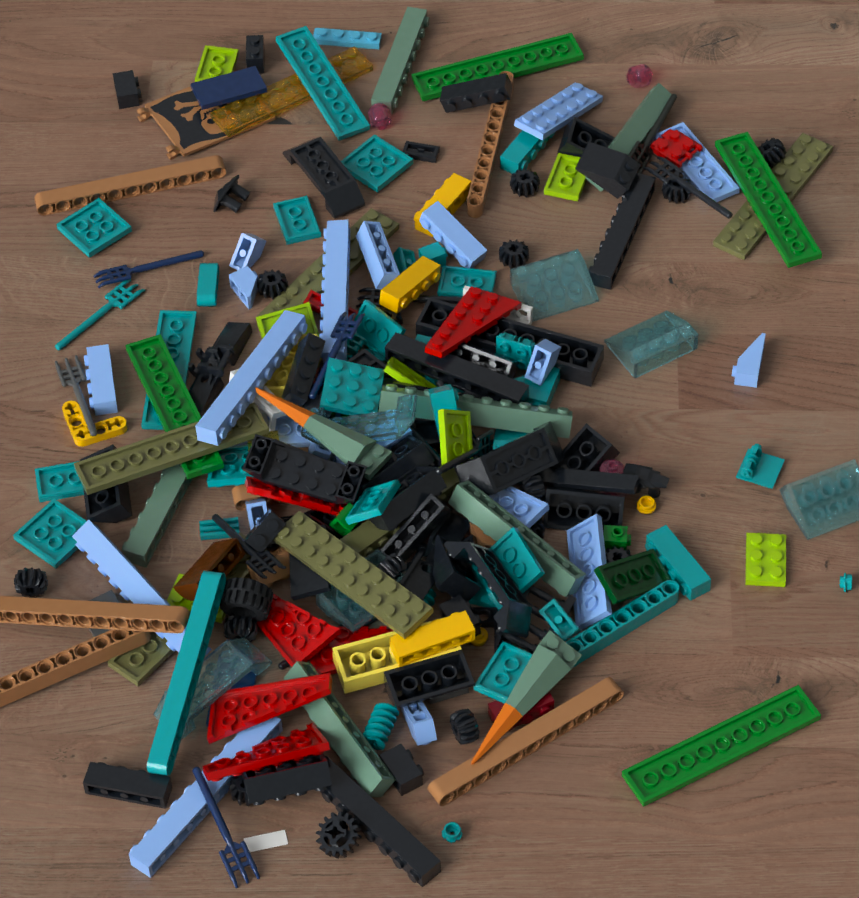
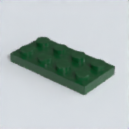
M654 549L622 558L594 569L613 605L641 596L661 583L671 580Z

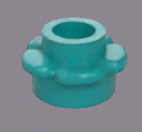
M844 573V576H840V588H844V592L852 590V574Z
M449 822L444 826V830H442V837L447 842L453 843L462 838V829L457 823Z

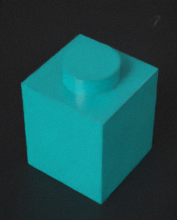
M438 241L418 249L419 258L425 256L440 264L441 267L443 265L446 266L448 254Z

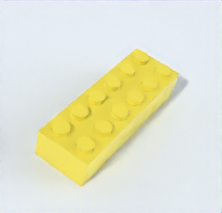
M432 621L422 623L421 626L429 624ZM395 631L332 648L333 662L344 694L383 684L384 672L399 668L390 649V637L396 634ZM458 646L416 662H420L440 655L458 651L462 648L461 646Z

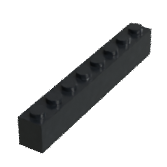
M636 173L629 190L622 195V203L618 204L616 216L613 215L611 219V227L606 230L605 241H601L600 252L595 254L594 265L590 266L588 270L590 285L611 290L655 191L656 177Z
M395 332L385 346V360L389 361L391 357H395L417 373L437 381L442 380L447 385L451 384L452 387L479 398L490 397L494 401L506 399L516 404L527 402L529 399V385L524 382H519L506 375L494 372L489 368H484L471 361L459 358L456 355L448 354L440 358L425 353V346L427 344L409 338L406 335Z
M325 756L332 785L327 786L328 789L319 791L325 801L331 802L336 806L338 812L348 813L353 816L352 818L358 820L357 825L361 827V831L367 840L371 843L374 842L383 855H388L393 859L395 866L403 869L412 882H417L423 887L441 872V861L331 759Z

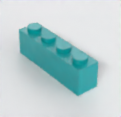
M522 130L500 156V169L512 174L516 170L522 171L523 168L526 170L528 164L536 158L538 152L544 149L547 141L554 137L555 132L541 140Z
M451 384L428 389L439 442L438 410L461 411V408H457L456 401L459 400L457 389L453 390Z
M667 525L646 535V550H655L671 580L679 584V590L683 595H686L691 601L710 591L711 578Z

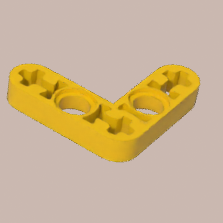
M71 400L65 402L62 406L64 418L73 440L78 446L84 447L122 435L128 429L126 419L122 416H116L94 423L97 430L104 429L105 432L91 436L79 404ZM69 409H72L74 411L73 415H71ZM75 421L82 422L79 426L72 425Z

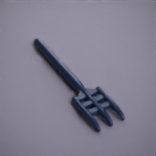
M202 250L133 268L121 265L101 270L93 277L96 278L100 275L108 274L96 280V283L102 280L110 279L98 286V288H101L105 285L132 279L131 275L133 273H140L201 258L204 256V252Z
M347 312L340 315L330 335L331 338L335 337L337 340L310 391V399L316 398L324 382L329 357L336 358L342 342L354 338L365 313L361 314L357 321H352L356 313L351 314L347 321L343 320Z
M199 767L193 768L192 772L227 844L225 850L219 851V855L235 888H238L234 872L240 870L246 884L249 883L244 868L250 865L256 878L260 879L257 866L245 841H242L240 844L233 842ZM242 848L244 852L238 854L237 850ZM232 853L233 857L227 859L226 855ZM247 857V861L241 862V858ZM236 861L237 865L231 867L230 863Z

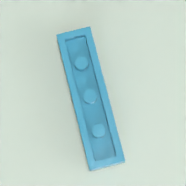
M315 28L313 37L318 45L379 50L382 33Z

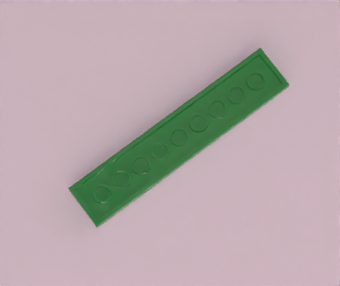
M568 33L411 74V79L423 102L439 98L443 86L499 75L503 71L513 73L515 78L584 60V54L573 34Z
M744 132L716 140L715 147L787 267L790 268L821 259V250L749 133Z
M161 334L125 345L129 358L164 431L168 432L198 422L201 416ZM218 451L180 464L187 479L224 468V463Z
M797 685L623 770L621 776L644 807L820 720L821 714L801 687Z

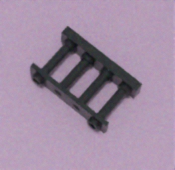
M535 583L523 593L526 599L531 593L547 603L552 599H556L568 615L577 599L569 595L566 601L563 599L560 601L535 587ZM530 603L532 606L531 613L546 621L540 614V609ZM530 623L529 632L539 637L540 641H542L549 630L555 635L557 634L551 626L547 631L546 629L541 630ZM498 628L494 633L497 636L494 643L496 645L504 637L531 654L534 653L538 646L510 633H503Z

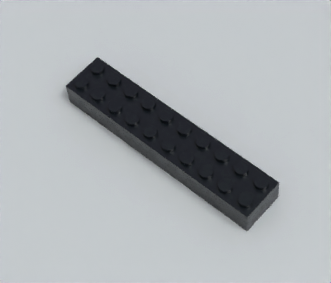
M428 298L416 322V337L417 334L433 337L456 305ZM500 318L497 320V324L478 336L476 334L473 335L471 340L468 341V343L496 353V336H499L500 333L506 332L516 335L517 341L519 337H522L523 340L524 338L533 340V343L536 344L547 339L561 346L556 364L554 365L555 368L560 369V378L592 387L604 360V345L506 318Z

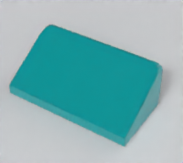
M398 247L393 254L400 274L416 262L415 254L412 250Z
M552 599L539 610L540 614L563 641L570 639L581 631L556 599Z

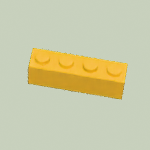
M455 173L447 178L440 189L435 191L432 198L425 202L423 208L415 213V229L433 237L419 222L422 212L439 201L453 215L467 199L471 180Z
M422 256L381 289L379 304L395 313H399L409 303L416 300L420 294L427 291L432 284L439 281L441 265Z
M466 610L454 612L443 619H435L429 624L420 625L406 639L396 633L390 637V649L398 666L402 667L474 641L475 628Z

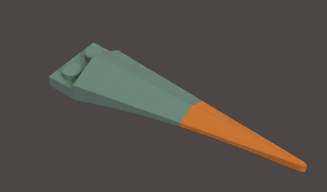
M255 387L257 394L307 430L345 465H347L348 461L367 466L363 478L370 480L392 457V451L377 444L376 440Z
M549 630L536 647L474 756L471 765L476 763L512 726L561 681L581 658L582 655Z

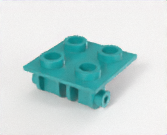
M506 332L496 336V353L519 361L518 368L527 371L532 350H534L536 343L525 338L523 340L522 337H519L517 341L516 335Z
M755 444L751 449L748 448L736 478L773 489L785 459L762 453L761 445Z

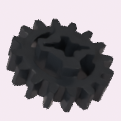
M339 811L338 815L332 812L330 819L325 816V823H319L322 829L321 831H316V834L320 836L316 842L321 845L319 849L325 852L326 855L333 856L336 859H339L340 855L345 858L347 857V851L354 853L352 847L359 846L356 840L361 839L362 836L357 834V832L362 829L357 825L358 820L352 818V815L345 814L342 811Z

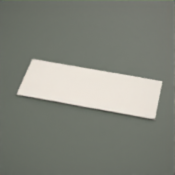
M285 830L243 838L250 852L288 844Z

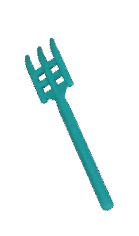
M131 279L120 283L105 295V299L109 300V303L101 307L55 345L56 350L63 349L112 307L123 309L144 292L145 289H140L133 294L131 291L138 287V284L131 285L126 289L124 286L131 282Z

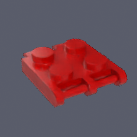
M671 129L662 134V138L659 137L651 143V149H653L655 155L666 158L679 168L682 167L685 161L691 160L697 151L703 150L702 145L678 130Z

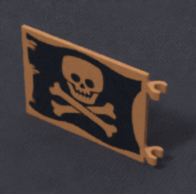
M191 86L144 104L145 108L137 109L140 115L137 118L140 122H144L152 116L175 145L166 147V150L169 152L166 156L170 160L176 158L180 153L185 157L275 120V116L257 95L202 110Z

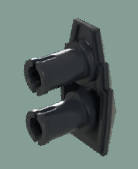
M239 175L233 177L218 190L213 212L217 211L222 205H225L235 213L238 212L242 203L231 198L229 194L233 193L243 199V201L247 200L251 192L238 185Z
M626 463L622 473L639 475L640 483L636 493H639L641 489L648 488V495L652 498L659 497L660 488H667L670 478L660 474L661 472L653 470L651 467Z

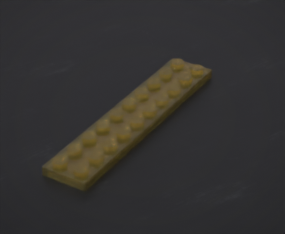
M355 46L328 58L343 84L373 71V64ZM295 73L267 86L266 93L234 101L210 112V118L228 137H231L312 98Z

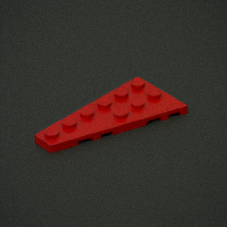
M471 286L427 343L425 353L440 358L445 357L456 350L462 342L467 343L470 341L473 335L476 334L478 336L497 324V320L510 316L511 311L521 309L522 302Z
M275 594L273 595L269 616L266 620L257 622L259 628L291 667H293L296 661L308 662L342 633L339 628L333 627L326 621L318 619L309 612L281 599Z
M326 673L212 692L207 732L209 744L331 694V674Z
M310 723L306 725L307 729L299 731V729L292 730L288 737L277 736L252 746V751L237 752L235 758H222L202 766L203 773L208 781H220L223 777L230 775L239 776L249 770L259 771L265 766L282 765L288 760L297 761L303 759L304 756L321 755L324 751L330 750L329 742L317 727Z

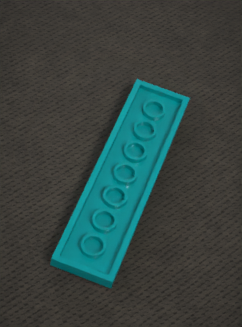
M307 26L276 36L278 46L337 139L340 141L370 130V124Z
M160 310L156 335L161 334L187 386L188 366L191 360L197 311ZM146 393L141 423L142 429L164 430Z

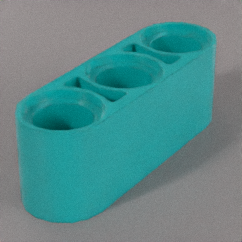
M200 263L197 287L198 307H216L219 263Z

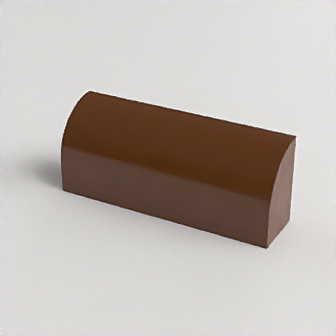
M232 538L213 542L173 587L175 591L183 598L194 601L203 571L222 572L227 576L246 554L238 539Z

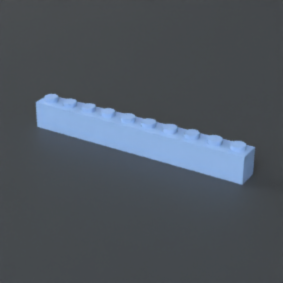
M349 219L327 221V228H324V239L326 241H323V250L326 254H323V265L325 267H322V276L325 280H322V291L324 293H321V302L324 306L320 308L321 317H323V320H320V329L323 333L319 334V338L325 340L320 357L323 358L324 363L337 340L335 337L331 338L330 335L340 315L347 312L343 320H348L351 237ZM347 340L342 342L335 359L347 361Z
M288 310L281 314L196 424L198 441L218 446L226 438L227 433L236 425L237 420L245 413L249 404L254 401L257 395L255 387L263 389L265 383L271 379L272 374L280 367L281 362L289 355L300 337L306 333L307 323L305 315Z
M89 519L72 536L77 541L75 544L77 548L83 553L85 551L88 553L86 556L88 560L94 565L96 563L99 565L97 568L99 572L105 577L108 575L111 578L109 580L110 584L116 589L120 588L122 590L120 594L125 600H131L134 604L171 606L101 529ZM186 627L182 633L178 634L155 633L163 639L165 637L168 640L166 645L175 652L177 650L179 652ZM209 646L206 655L212 650Z
M276 716L238 732L232 741L226 743L223 751L211 760V763L222 758H235L237 752L252 751V746L277 737L283 731L281 719ZM203 773L217 804L229 791L231 778H236V776H226L220 781H208ZM196 780L192 785L186 787L184 794L172 803L166 814L159 817L157 824L152 829L146 831L143 839L138 844H135L129 852L131 865L150 878L210 812Z

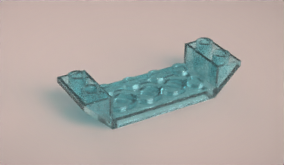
M414 394L398 397L396 410L391 409L360 415L354 414L346 417H334L329 420L376 440V442L400 439L415 421L418 396ZM324 407L307 409L327 418ZM302 427V437L327 449V447Z
M246 638L227 639L204 658L182 739L196 728L193 719L250 671L258 676L272 664V661ZM168 689L164 692L153 714L158 721L162 713Z

